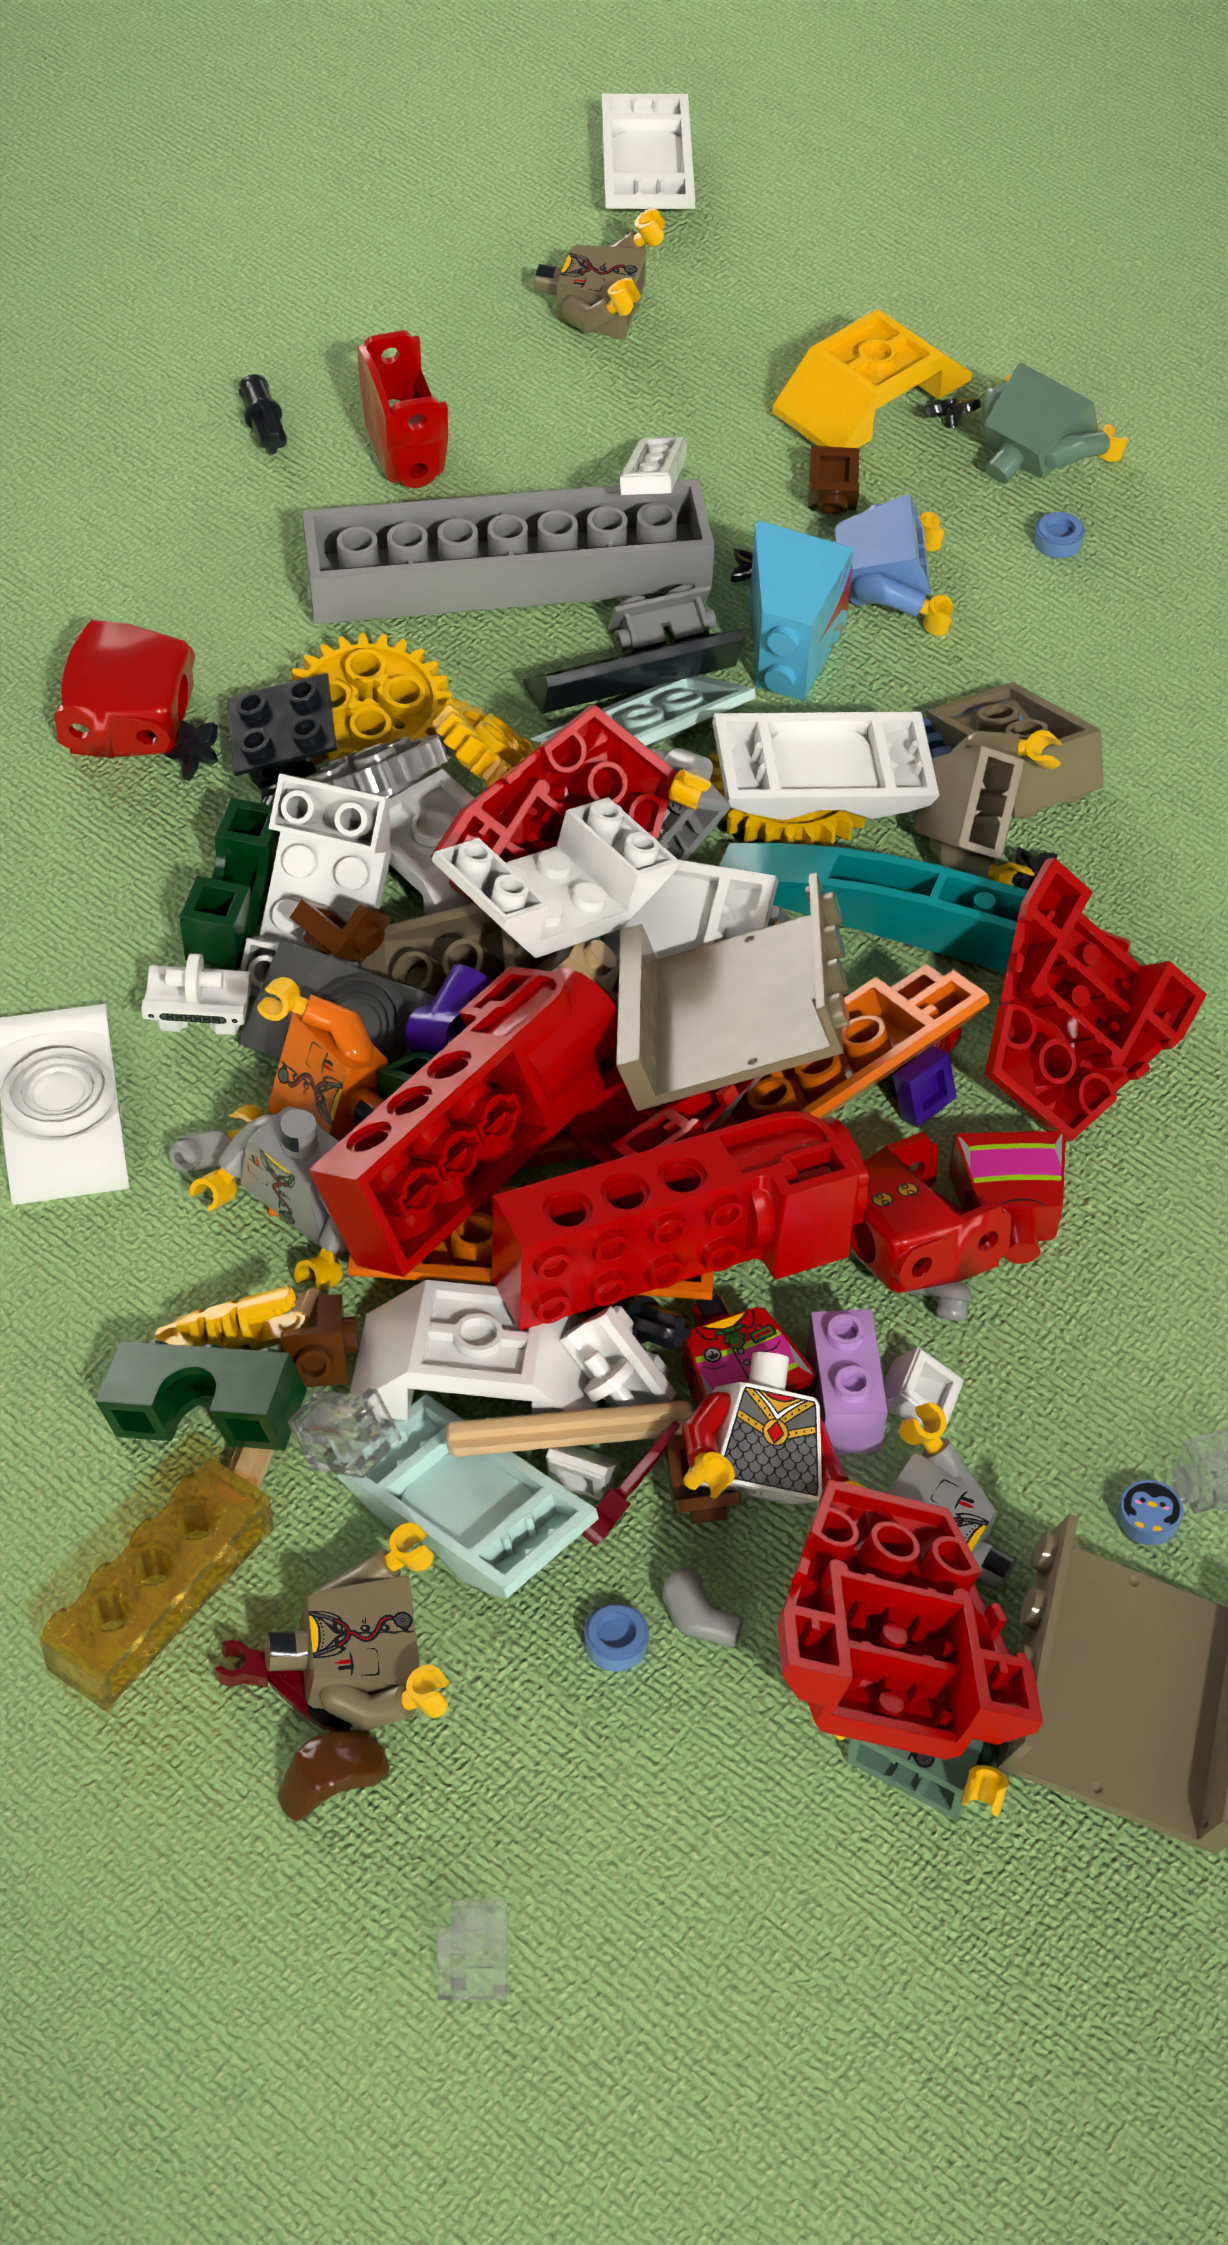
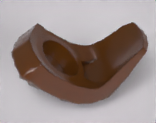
M361 1730L332 1731L319 1734L310 1739L296 1751L280 1785L278 1799L282 1811L293 1821H300L306 1818L322 1802L339 1792L377 1786L388 1775L390 1769L388 1757L383 1746L368 1731Z

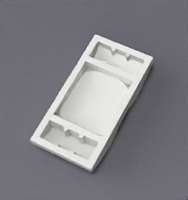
M602 94L605 208L695 209L688 94Z
M921 712L714 713L712 723L726 800L733 809L784 821L819 810H844L865 818L876 819L930 806L940 796Z
M679 860L677 870L622 929L642 924L657 959L767 928L779 879L775 875ZM622 929L594 938L608 945L616 959L620 962V930Z
M106 1004L0 1018L2 1132L12 1205L129 1189Z

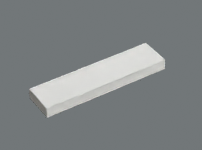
M641 438L620 476L621 495L672 493L687 457L686 438Z

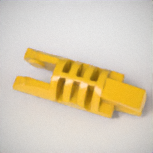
M288 1285L239 1299V1302L232 1300L210 1306L207 1310H195L177 1318V1321L157 1328L154 1339L171 1345L201 1347L205 1344H215L227 1349L259 1350L281 1344V1332L284 1330L312 1327L311 1322L303 1311H291L297 1299L292 1287Z

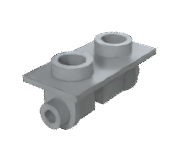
M683 585L668 591L665 596L647 600L644 596L628 598L614 608L607 627L608 632L615 631L619 650L628 649L630 653L665 645L666 638L662 629L665 626H669L674 643L708 635L709 630L717 626L713 609L705 610L704 608L712 590L711 586L708 585L694 589L691 585Z

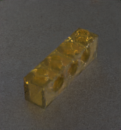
M212 1457L196 1474L190 1473L186 1475L175 1488L169 1503L154 1518L148 1517L137 1526L131 1536L129 1545L112 1563L105 1562L95 1570L88 1581L86 1590L69 1608L64 1607L58 1610L49 1619L39 1639L47 1670L107 1712L274 1530L270 1496ZM194 1531L208 1532L204 1536L197 1538L186 1537V1535ZM154 1575L166 1576L164 1580L157 1583L143 1582L148 1577ZM118 1620L124 1622L115 1629H100L103 1624L109 1621Z

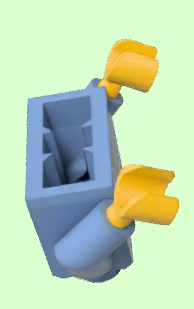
M911 494L903 495L884 504H873L863 513L839 522L835 527L836 543L854 548L849 597L853 604L860 606L873 603L890 606L914 617L919 613L923 614L922 623L925 630L935 636H943L948 633L952 623L953 603L945 595L934 596L930 601L925 599V595L931 593L927 551H937L941 548L945 531L940 527L941 521L936 513L931 511L924 512L919 517Z

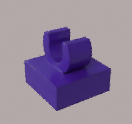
M931 1046L918 1057L913 1058L893 1072L895 1073L893 1075L895 1085L891 1087V1092L898 1099L901 1120L917 1128L957 1098L949 1053L935 1046Z

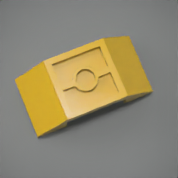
M876 309L810 347L773 404L772 413L817 446L860 448L872 440L876 409L916 385L939 400L971 381L972 372L881 310Z

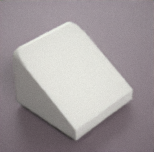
M917 1346L897 1357L889 1368L884 1380L888 1413L905 1419L913 1417L920 1424H923L922 1420L916 1415L915 1407L930 1402L937 1404L943 1410L948 1424L964 1379Z
M579 1446L549 1448L546 1455L548 1477L569 1491L599 1501L610 1488H613L621 1469V1461Z

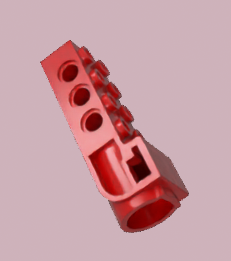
M515 966L507 968L459 1011L466 1028L308 1169L357 1266L405 1277L599 1094L605 1086L607 1078L601 1062L617 1048L618 1010L611 998L597 983L581 972L569 968H558L552 971Z
M798 1111L778 1112L493 1195L492 1280L521 1331L540 1324L554 1323L563 1317L599 1306H609L622 1299L654 1289L668 1288L677 1282L706 1273L723 1271L732 1265L752 1259L763 1261L772 1277L780 1279L849 1256L853 1226L863 1222V1216L868 1204V1171L849 1130L839 1119L831 1116L820 1119L809 1113ZM828 1165H830L831 1173L829 1172Z

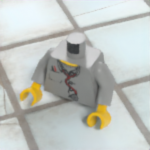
M289 1106L285 1107L276 1116L262 1115L243 1126L218 1159V1163L221 1166L220 1169L196 1179L191 1184L190 1196L194 1197L210 1188L213 1193V1202L208 1206L207 1211H213L235 1198L237 1185L234 1178H241V1186L321 1248L318 1256L304 1259L297 1263L294 1269L295 1281L300 1284L312 1280L316 1276V1283L313 1288L322 1292L335 1287L342 1280V1267L337 1256L344 1255L347 1246L308 1171L311 1166L339 1141L318 1126L315 1117L306 1110Z
M930 1402L916 1406L915 1412L922 1420L924 1430L920 1423L911 1417L901 1422L899 1434L907 1444H922L925 1449L922 1455L915 1451L913 1452L888 1494L948 1508L982 1571L977 1581L1001 1592L1013 1572L1017 1558L988 1544L997 1511L948 1438H940L946 1430L947 1424L943 1410L937 1404Z

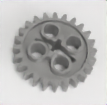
M431 734L412 741L406 736L383 745L380 743L367 747L358 753L355 751L330 761L329 765L320 769V772L310 775L305 779L390 797L409 787L410 782L423 777V774L427 773L428 770L448 762L451 756L446 744L443 742L444 738L439 734Z

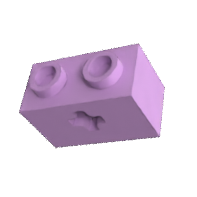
M872 1309L811 1312L806 1350L807 1362L817 1375L815 1398L820 1405V1417L825 1424L835 1453L837 1455L881 1452L888 1409Z

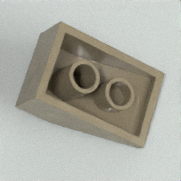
M1015 682L926 710V717L932 723V728L935 732H939L943 737L945 746H950L951 749L955 748L968 735L977 731L1021 734V739L1027 740L1034 732L1046 730L1063 743V745H1048L1041 753V755L1053 756L1061 762L1060 766L1055 769H1043L1030 757H1019L1025 761L1011 816L1013 818H1030L1037 815L1041 809L1058 803L1076 802L1084 794L1104 788L1101 730ZM982 707L979 710L960 714L973 708ZM1019 714H1021L1023 720L1019 721Z
M474 903L389 924L384 930L385 937L382 944L374 953L367 956L361 962V969L436 996L455 964L473 968L494 981L511 966L536 969L542 961L541 957H533L485 911Z

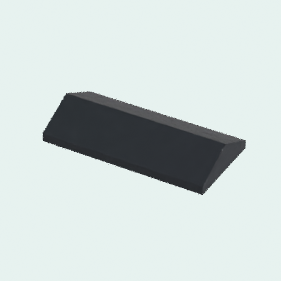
M742 629L711 633L523 680L529 695L542 714L734 667L737 664L745 639Z

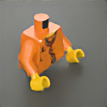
M280 977L274 979L268 984L265 991L276 995L282 1002L276 998L265 997L257 1006L259 1013L271 1021L283 1019L290 1011L294 1013L291 1017L267 1110L275 1116L285 1107L289 1106L306 1110L315 1117L318 1126L340 1141L385 1101L380 1097L376 1071L388 1066V1059L372 1044L359 1014L310 994L308 999L301 997L299 987L290 978ZM246 1104L237 1108L229 1117L241 1118L250 1123L264 1115L259 1107ZM233 1129L227 1135L233 1140L240 1129Z

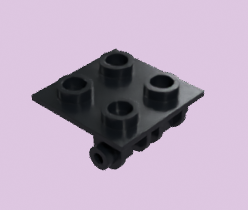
M328 673L228 698L234 775L238 776L248 773L251 781L262 791L267 786L276 784L279 774H282L280 765L337 751Z

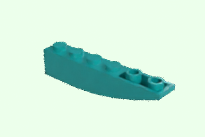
M730 843L719 864L720 867L777 876L779 882L773 905L805 915H811L810 902L805 891V887L809 886L808 875L817 872L824 892L834 891L842 913L843 926L1006 973L1020 905L1028 892L1025 889L941 865L889 854L833 846L790 843Z

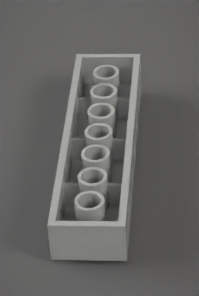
M699 479L677 480L672 493L621 495V485L302 511L305 554L314 624L664 595L668 591L683 585H691L694 589L710 585L712 589L715 545Z

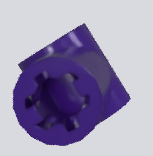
M455 964L432 1004L422 1005L416 1008L410 1015L406 1025L405 1036L411 1051L415 1053L420 1050L435 1055L438 1054L466 1028L459 1011L493 981L473 968Z

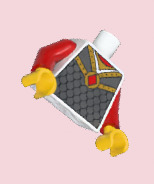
M770 1352L752 1353L749 1382L716 1386L712 1393L703 1399L683 1424L682 1435L689 1470L684 1475V1484L692 1490H696L699 1486L710 1488V1496L714 1499L723 1491L731 1493L740 1492L741 1495L792 1505L818 1502L829 1479L865 1488L858 1482L849 1480L835 1453L825 1424L820 1417V1405L817 1399L785 1391L789 1357Z

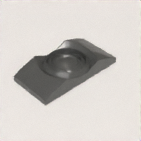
M281 940L238 1044L280 1061L291 1017L294 1012L290 1011L279 1021H271L259 1013L257 1006L265 997L276 998L282 1002L276 995L266 992L265 988L274 979L287 977L297 984L301 997L308 999L310 994L359 1014L372 1044L388 1059L390 1065L413 1053L407 1045L405 1036L409 1017L416 1008L422 1005H431L436 996L382 978L332 956Z

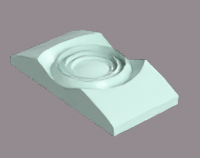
M425 1394L411 1406L408 1420H393L335 1468L337 1476L391 1531L405 1523H416L427 1533L426 1538L420 1542L431 1549L462 1582L488 1594L507 1599L599 1519L597 1510L513 1452L455 1457L449 1454L446 1444L447 1424L465 1420Z

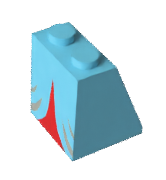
M758 520L754 533L749 601L757 687L805 701L846 625L854 548Z

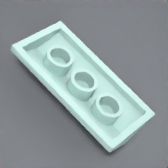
M698 675L657 685L601 710L649 748L712 721L714 713H729L756 698L755 688ZM566 724L529 739L532 747L537 749Z

